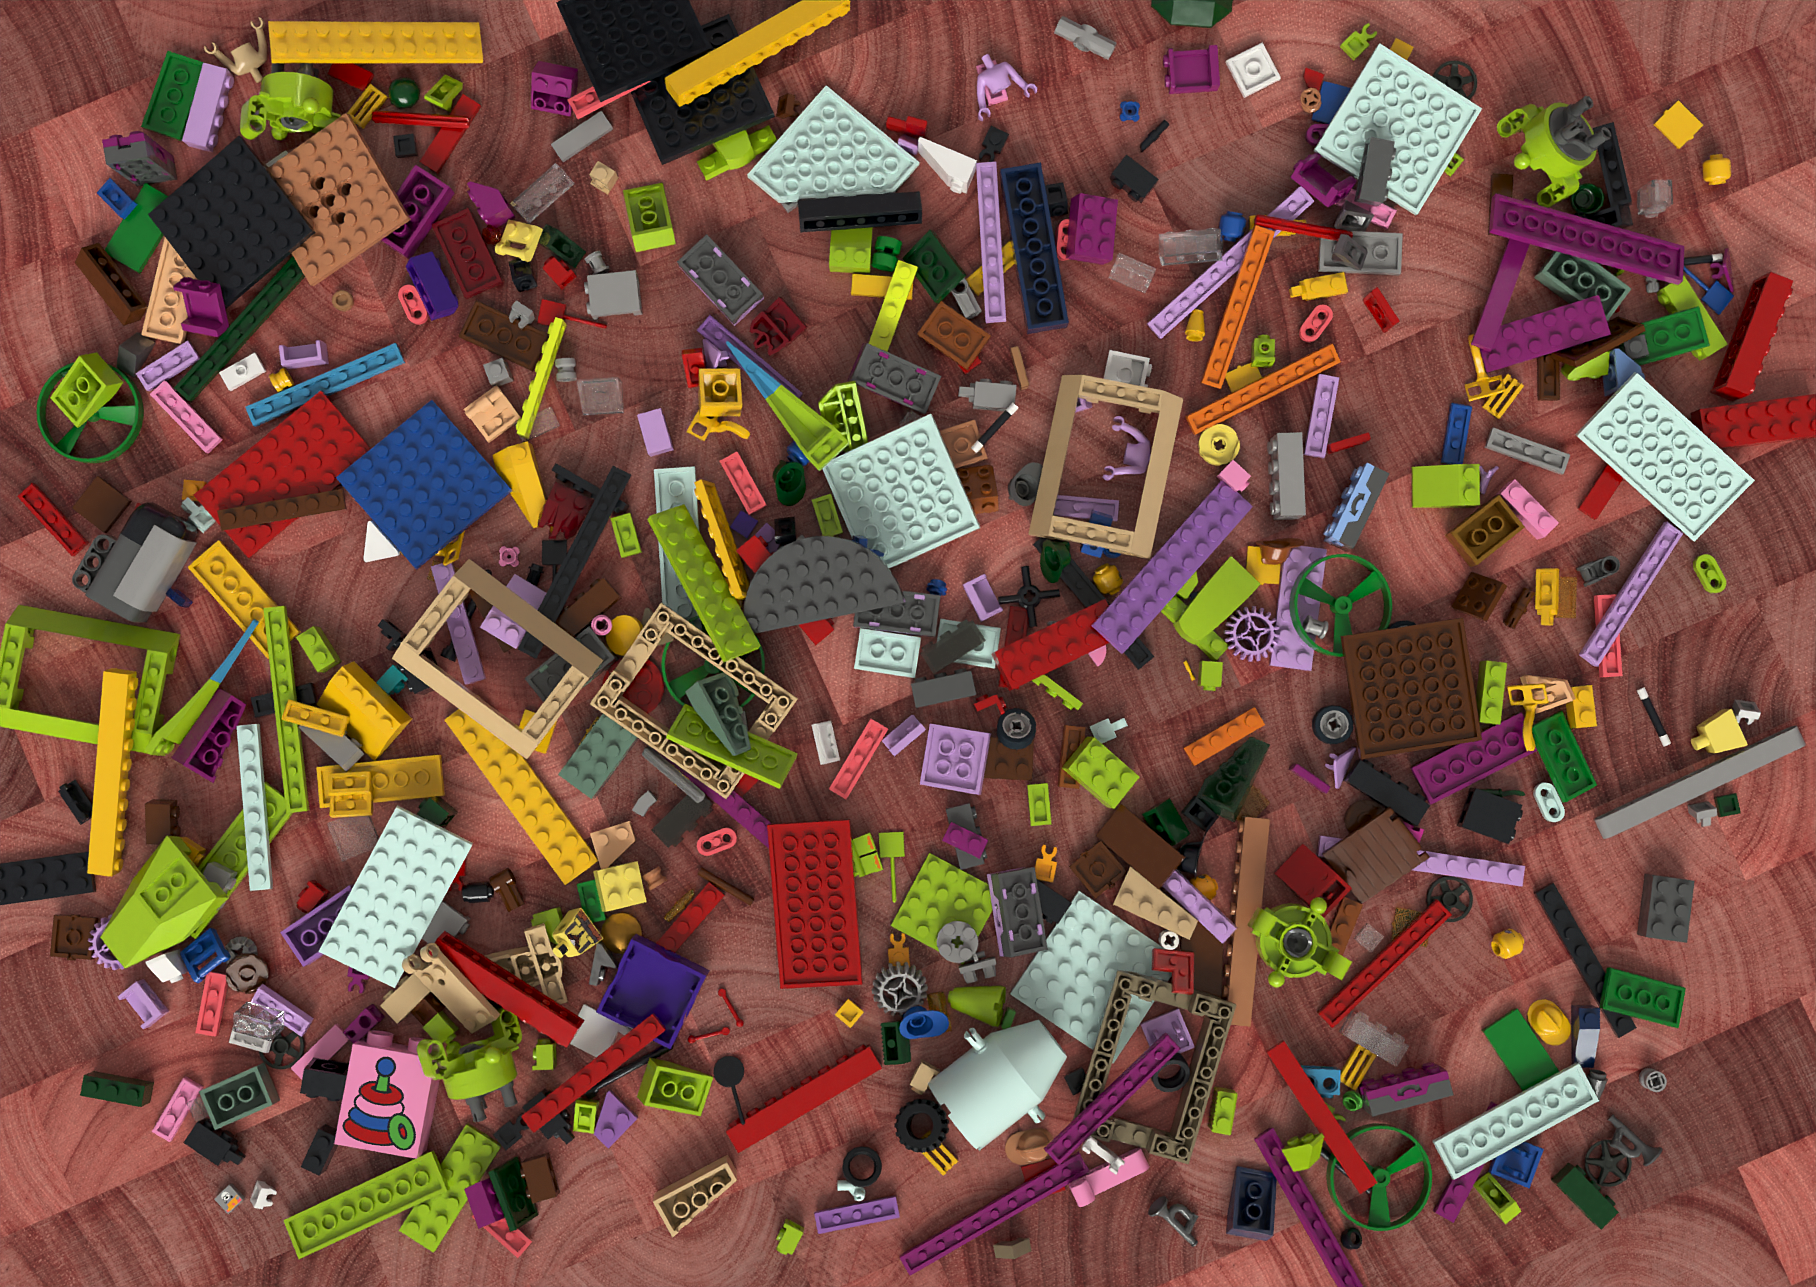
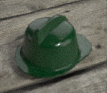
M779 460V464L775 467L772 474L776 495L781 504L793 506L805 494L804 468L798 462Z
M1045 540L1040 557L1041 571L1048 582L1056 583L1061 576L1062 570L1071 562L1070 543L1068 541L1051 542L1050 540Z

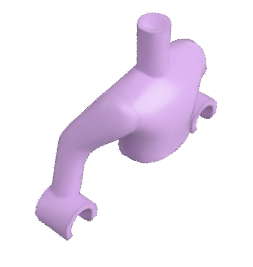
M989 54L982 57L987 69L977 77V100L980 109L978 119L980 121H983L982 112L987 113L988 117L991 114L990 110L986 108L985 85L988 86L992 94L998 93L1011 85L1009 75L1024 90L1026 97H1030L1027 91L1029 88L1033 89L1035 94L1037 93V87L1034 84H1027L1009 63L1002 62L994 65Z
M1116 416L1113 420L1118 421L1121 425H1113L1112 429L1115 431L1122 429L1128 432L1138 441V444L1127 443L1123 464L1130 466L1114 468L1113 466L1105 467L1104 470L1110 471L1112 474L1103 475L1104 480L1107 481L1111 480L1114 475L1144 473L1151 455V444L1145 435L1137 428L1125 423L1121 416Z

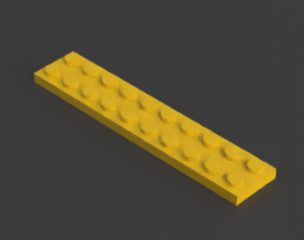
M268 21L272 63H483L479 22Z
M460 709L445 719L447 725L564 885L570 883L598 862L595 853L522 755Z

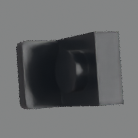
M1064 183L1045 185L1050 217L1068 214V200Z
M519 258L508 262L512 281L518 292L537 287L530 261L526 262Z
M382 619L377 625L382 629L381 633L388 639L393 638L386 649L389 651L397 650L407 635L389 620Z

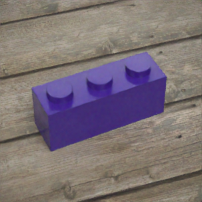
M433 252L411 257L405 267L431 321L454 314L459 306L458 299L449 287V280L444 276L438 258H435Z

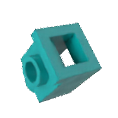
M392 665L376 683L390 696L394 693L398 694L405 687L404 682L408 678L405 673L401 672L398 665Z

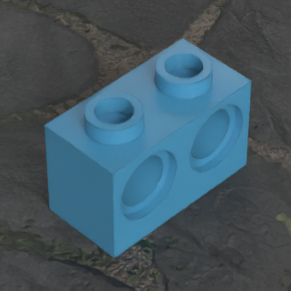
M1300 1065L1306 1075L1311 1077V1082L1318 1093L1321 1094V1097L1333 1098L1334 1095H1340L1341 1070L1333 1066ZM1326 1078H1332V1084L1329 1087L1323 1086Z

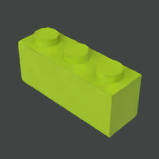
M1487 660L1480 661L1476 691L1479 723L1501 724L1507 663Z

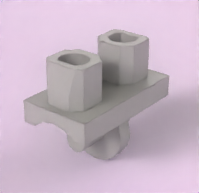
M981 951L975 953L966 961L974 960V962L959 966L960 974H963L966 983L976 982L975 970L982 968L985 979L996 976L995 957L978 961L979 958L986 957L985 952Z

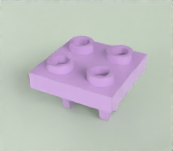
M1179 1008L1140 1023L1149 1047L1166 1032L1181 1048L1178 1053L1195 1048Z

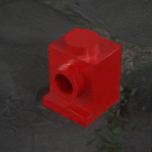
M553 256L549 257L544 262L545 266L542 267L561 290L577 277L562 259L558 262Z
M315 879L308 881L307 885L309 888L305 887L298 895L300 899L296 902V907L304 913H309L320 906L330 894V891Z

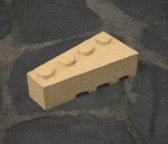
M1130 866L1113 904L1190 940L1198 920Z
M728 1155L654 1194L653 1203L672 1237L681 1228L689 1224L699 1212L707 1208L708 1204L715 1198H718L737 1181L738 1172Z

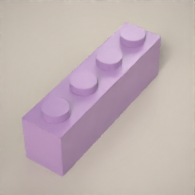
M207 63L202 65L182 139L189 147L213 152L214 147L218 143L217 134L219 127L223 124L222 115L224 108L228 106L229 90L234 84L233 74L226 68Z

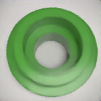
M1347 1091L1343 1095V1105L1350 1111H1356L1363 1106V1099L1357 1092Z

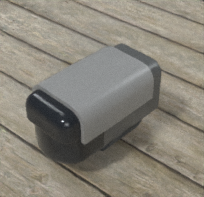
M153 502L143 503L130 515L118 539L110 535H99L93 540L72 577V583L76 588L85 592V596L132 622H147L152 612L158 611L196 546L197 527L189 520L176 516ZM107 539L109 547L105 550L103 542ZM95 557L99 560L97 567L93 566V559ZM85 575H87L88 577V583L86 585H84L82 582V579Z

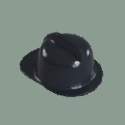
M1207 831L1202 841L1185 843L1178 850L1186 858L1177 869L1195 875V880L1198 859Z

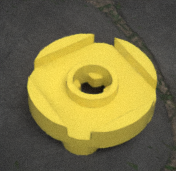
M1217 424L1207 428L1201 434L1198 441L1199 454L1211 465L1220 466L1228 464L1237 456L1240 449V441L1236 432L1224 424ZM1222 440L1224 449L1216 450L1214 442Z

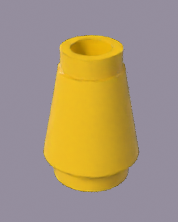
M1195 309L1191 312L1185 330L1186 339L1189 341H1202L1203 336H1205L1204 312L1202 310Z

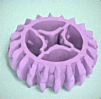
M1252 606L1250 612L1248 607H1244L1243 613L1237 610V617L1234 615L1229 617L1233 623L1226 622L1225 624L1231 629L1224 630V634H1230V637L1224 640L1225 642H1232L1228 646L1229 650L1234 647L1236 648L1233 652L1234 656L1241 652V660H1244L1247 655L1248 662H1251L1254 655L1256 661H1260V654L1264 658L1268 657L1266 650L1270 653L1274 652L1270 645H1278V642L1273 640V638L1280 637V634H1274V630H1278L1279 626H1272L1276 619L1273 618L1269 621L1270 612L1263 616V608H1260L1258 613H1256V606ZM1251 617L1259 619L1266 627H1256ZM1245 618V630L1243 633L1236 635L1238 624ZM1250 628L1252 631L1255 632L1261 631V633L1256 634V636H1253L1255 638L1254 640L1251 636L1243 637V635L1248 634L1247 632H1250ZM1268 634L1266 643L1259 649L1260 636ZM1238 640H1247L1253 651L1243 648Z
M111 914L108 918H102L100 920L101 923L94 925L96 930L89 932L94 936V938H89L88 940L90 943H93L89 950L95 951L91 957H99L97 964L104 963V968H110L111 966L112 970H117L118 968L125 969L116 957L108 953L110 949L100 938L113 915Z

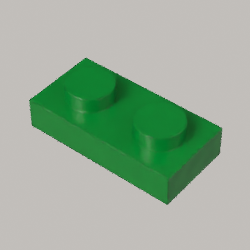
M595 880L577 883L582 909L590 921L594 923L606 920V913L602 912Z

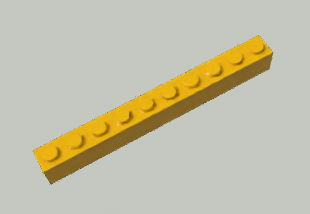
M802 0L665 77L666 90L679 107L689 104L698 96L709 93L714 87L725 84L735 75H740L751 66L760 64L765 58L776 55L788 45L795 44L802 37L811 35L816 29L827 26L839 16L846 15L850 11V0Z
M117 668L103 671L88 874L112 877L119 873L123 867L121 856L125 846L123 832L127 825L125 811L128 808L126 796L130 787L128 772L132 765L130 751L133 748L131 735L135 726L133 711L137 705L135 690L138 687L137 671Z

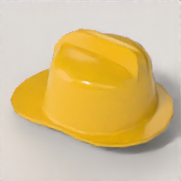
M1546 999L1537 1000L1532 1003L1527 1013L1528 1022L1546 1044L1552 1046L1561 1045L1566 1042L1571 1033V1025L1559 1007Z

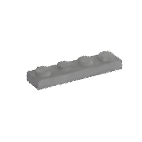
M1496 428L1490 429L1484 447L1560 475L1564 474L1570 458V454Z

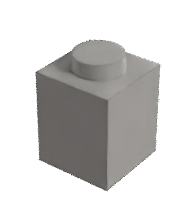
M503 358L483 365L489 383L493 387L496 385L499 387L514 381L508 363Z

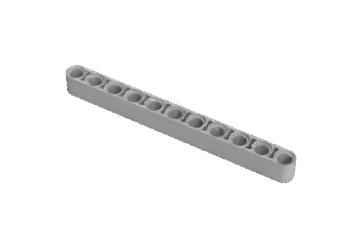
M1797 725L1788 727L1600 815L1594 821L1602 838H1610L1804 747L1806 743Z

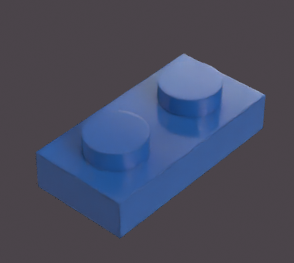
M111 178L97 192L118 216L124 220L138 205Z

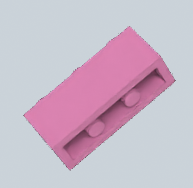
M1515 479L1509 481L1494 495V497L1501 496L1525 528L1537 540L1544 538L1559 524Z

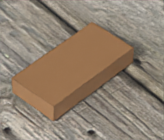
M1018 346L1012 347L1010 355L1020 391L1028 388L1029 382Z

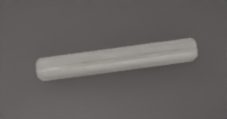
M647 747L644 749L642 756L697 803L704 800L705 793L653 748Z

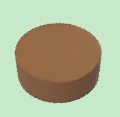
M339 290L333 295L332 303L339 311L346 312L353 307L354 298L349 292Z

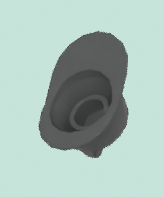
M1033 462L1022 467L1008 484V498L1021 506L1031 505L1036 500L1043 466Z

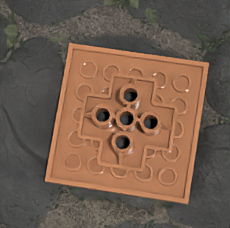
M345 113L267 168L316 232L292 252L311 286H315L411 220L350 114Z

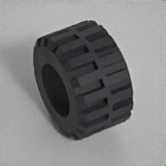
M926 1099L909 1101L904 1107L900 1108L899 1114L896 1115L895 1119L897 1121L894 1123V1128L897 1130L895 1132L896 1137H899V1142L905 1145V1148L917 1153L933 1151L941 1146V1143L947 1138L949 1119L946 1118V1112L934 1101ZM918 1113L928 1114L933 1121L932 1133L926 1138L916 1137L911 1130V1121Z

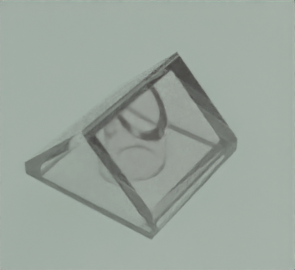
M619 377L577 380L583 415L624 413L623 386Z

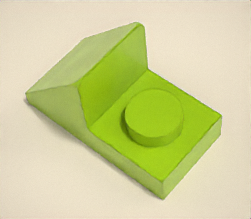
M444 75L425 94L424 99L451 112L452 100L462 90L463 83L448 75Z
M584 1098L576 1100L573 1131L594 1134L599 1105L598 1100Z

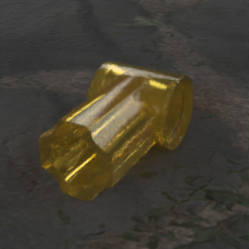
M944 991L927 994L929 1010L940 1011L948 1017L949 1026L944 1033L952 1032Z

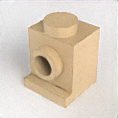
M597 161L589 174L592 178L590 184L607 195L619 178L614 170Z
M921 1059L910 1080L911 1089L922 1095L926 1088L930 1089L928 1082L934 1078V1075L937 1076L940 1073V1069Z

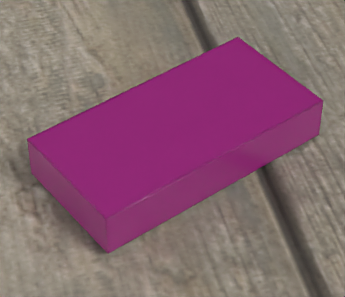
M1294 763L1289 768L1291 772L1320 792L1327 794L1330 786L1299 764Z

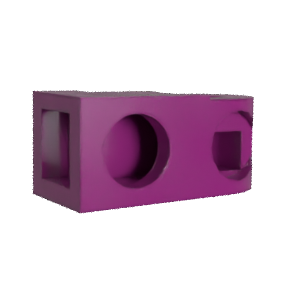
M371 1004L357 1016L344 1030L343 1034L352 1043H355L380 1023L385 1016L374 1004Z

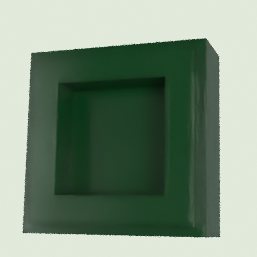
M1737 793L1714 797L1718 817L1741 813Z

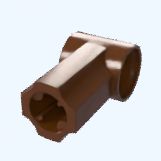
M509 868L489 877L493 889L496 893H499L508 912L525 904L516 886V879Z

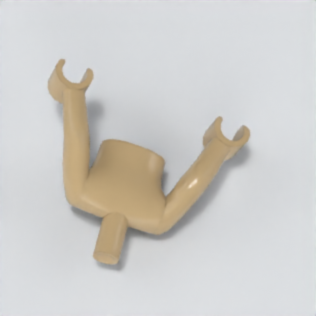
M258 17L261 21L259 27H256L254 22L251 21V26L256 29L258 52L252 47L251 43H246L231 51L235 60L234 63L218 50L219 48L216 43L212 42L214 45L212 52L204 46L206 53L215 55L236 75L240 76L250 72L256 83L261 82L263 78L257 68L267 61V43L263 31L265 22L260 17Z

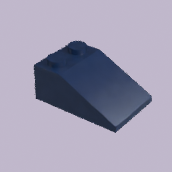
M1236 1167L1227 1213L1226 1234L1267 1241L1274 1236L1277 1179L1273 1173Z

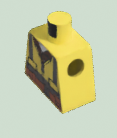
M582 908L569 910L553 932V938L558 943L553 948V953L559 958H562L565 954L567 957L578 956L603 939Z

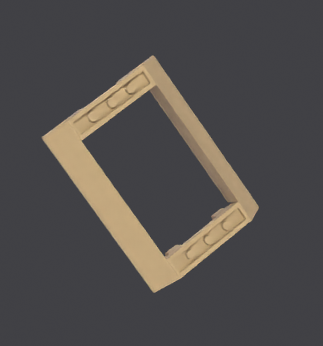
M1062 375L1028 535L1062 542L1072 541L1107 548L1111 552L1150 559L1183 398L1163 390L1092 376ZM1078 398L1097 404L1099 401L1135 407L1139 408V412L1151 414V412L1159 413L1135 532L1054 516Z
M470 559L449 580L401 642L392 657L393 660L526 759L529 758L564 710L603 662V659ZM470 589L572 665L524 729H521L423 654L420 655L435 639L434 636L457 606L461 605L466 599Z
M661 602L590 705L727 799L745 773L727 765L722 766L705 755L666 739L669 728L622 696L664 635L669 633L768 703L748 732L768 740L798 698L740 657L723 662L709 635Z

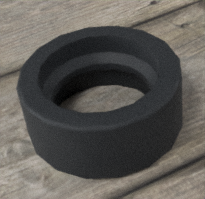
M1177 1052L1151 1077V1080L1158 1090L1174 1092L1184 1087L1189 1081L1190 1068L1182 1054ZM1167 1065H1180V1070L1173 1077L1167 1079L1158 1077L1159 1072Z
M864 1146L856 1147L849 1151L843 1160L842 1166L846 1180L853 1186L861 1188L876 1182L882 1169L881 1159L876 1151ZM860 1154L869 1156L874 1162V1172L869 1178L863 1180L854 1177L850 1171V1162L855 1156Z

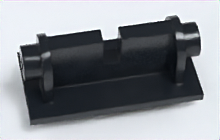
M76 779L69 784L61 785L58 792L79 824L82 825L91 819L93 805Z

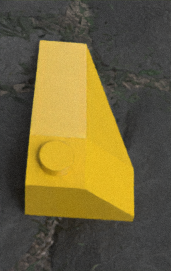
M527 441L509 446L492 456L497 474L511 488V496L531 526L537 528L539 514L547 498L533 446Z

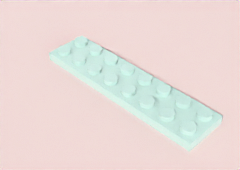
M695 466L654 469L657 513L685 504L699 530L698 499L694 492L696 488L694 483L696 482ZM659 543L662 603L686 620L698 616ZM700 618L690 622L702 630Z
M1574 1063L1434 1139L1433 1143L1451 1178L1455 1180L1599 1100L1580 1064Z

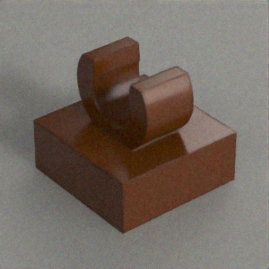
M787 93L779 97L776 117L785 119L787 117L794 118L799 116V113L793 110L794 106L798 107L801 105L799 101L795 100V95Z

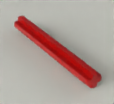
M378 110L372 112V120L375 123L467 129L471 123L468 116Z
M1260 214L1256 215L1254 219V225L1335 241L1339 240L1341 234L1348 235L1353 239V232Z

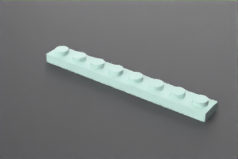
M260 724L237 726L250 891L273 889Z

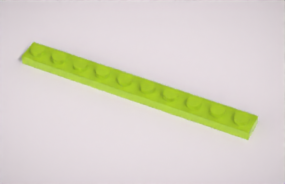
M286 606L263 608L286 813L309 811L300 725L281 719L288 699L297 702Z

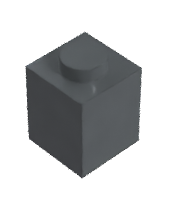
M1644 334L1635 336L1623 343L1625 354L1633 361L1649 357Z

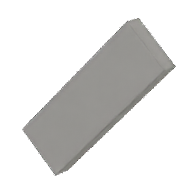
M600 111L553 142L551 146L562 162H565L612 131L613 127L603 112Z

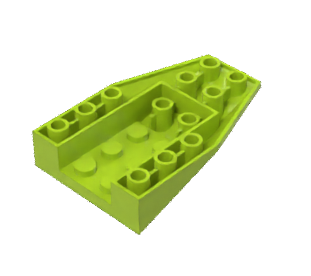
M167 835L136 874L100 937L124 968L135 965L183 942L229 899L217 882L207 881L188 857L192 851L178 836Z

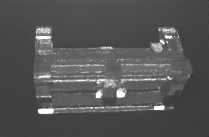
M1119 253L1108 278L1146 293L1156 268Z

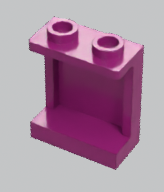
M1209 45L1208 49L1188 51H1173V48H1168L1166 55H1163L1164 68L1167 67V75H1165L1164 82L1165 88L1168 87L1169 94L1212 92L1218 90L1220 76L1217 45Z
M1310 154L1306 159H1300L1293 167L1295 171L1290 178L1327 207L1347 197L1357 180L1350 176L1341 182L1318 165L1317 162L1321 154Z
M184 277L173 286L174 291L182 292L188 318L181 323L183 331L219 337L227 330L229 323L220 284L212 283L208 280L201 281L191 277Z

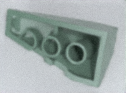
M723 672L697 681L685 691L694 710L733 756L751 749L747 728L742 722L741 714L743 710L738 704V689L730 676Z

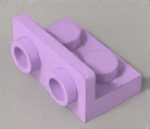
M911 715L888 734L882 742L896 756L926 729L914 715Z

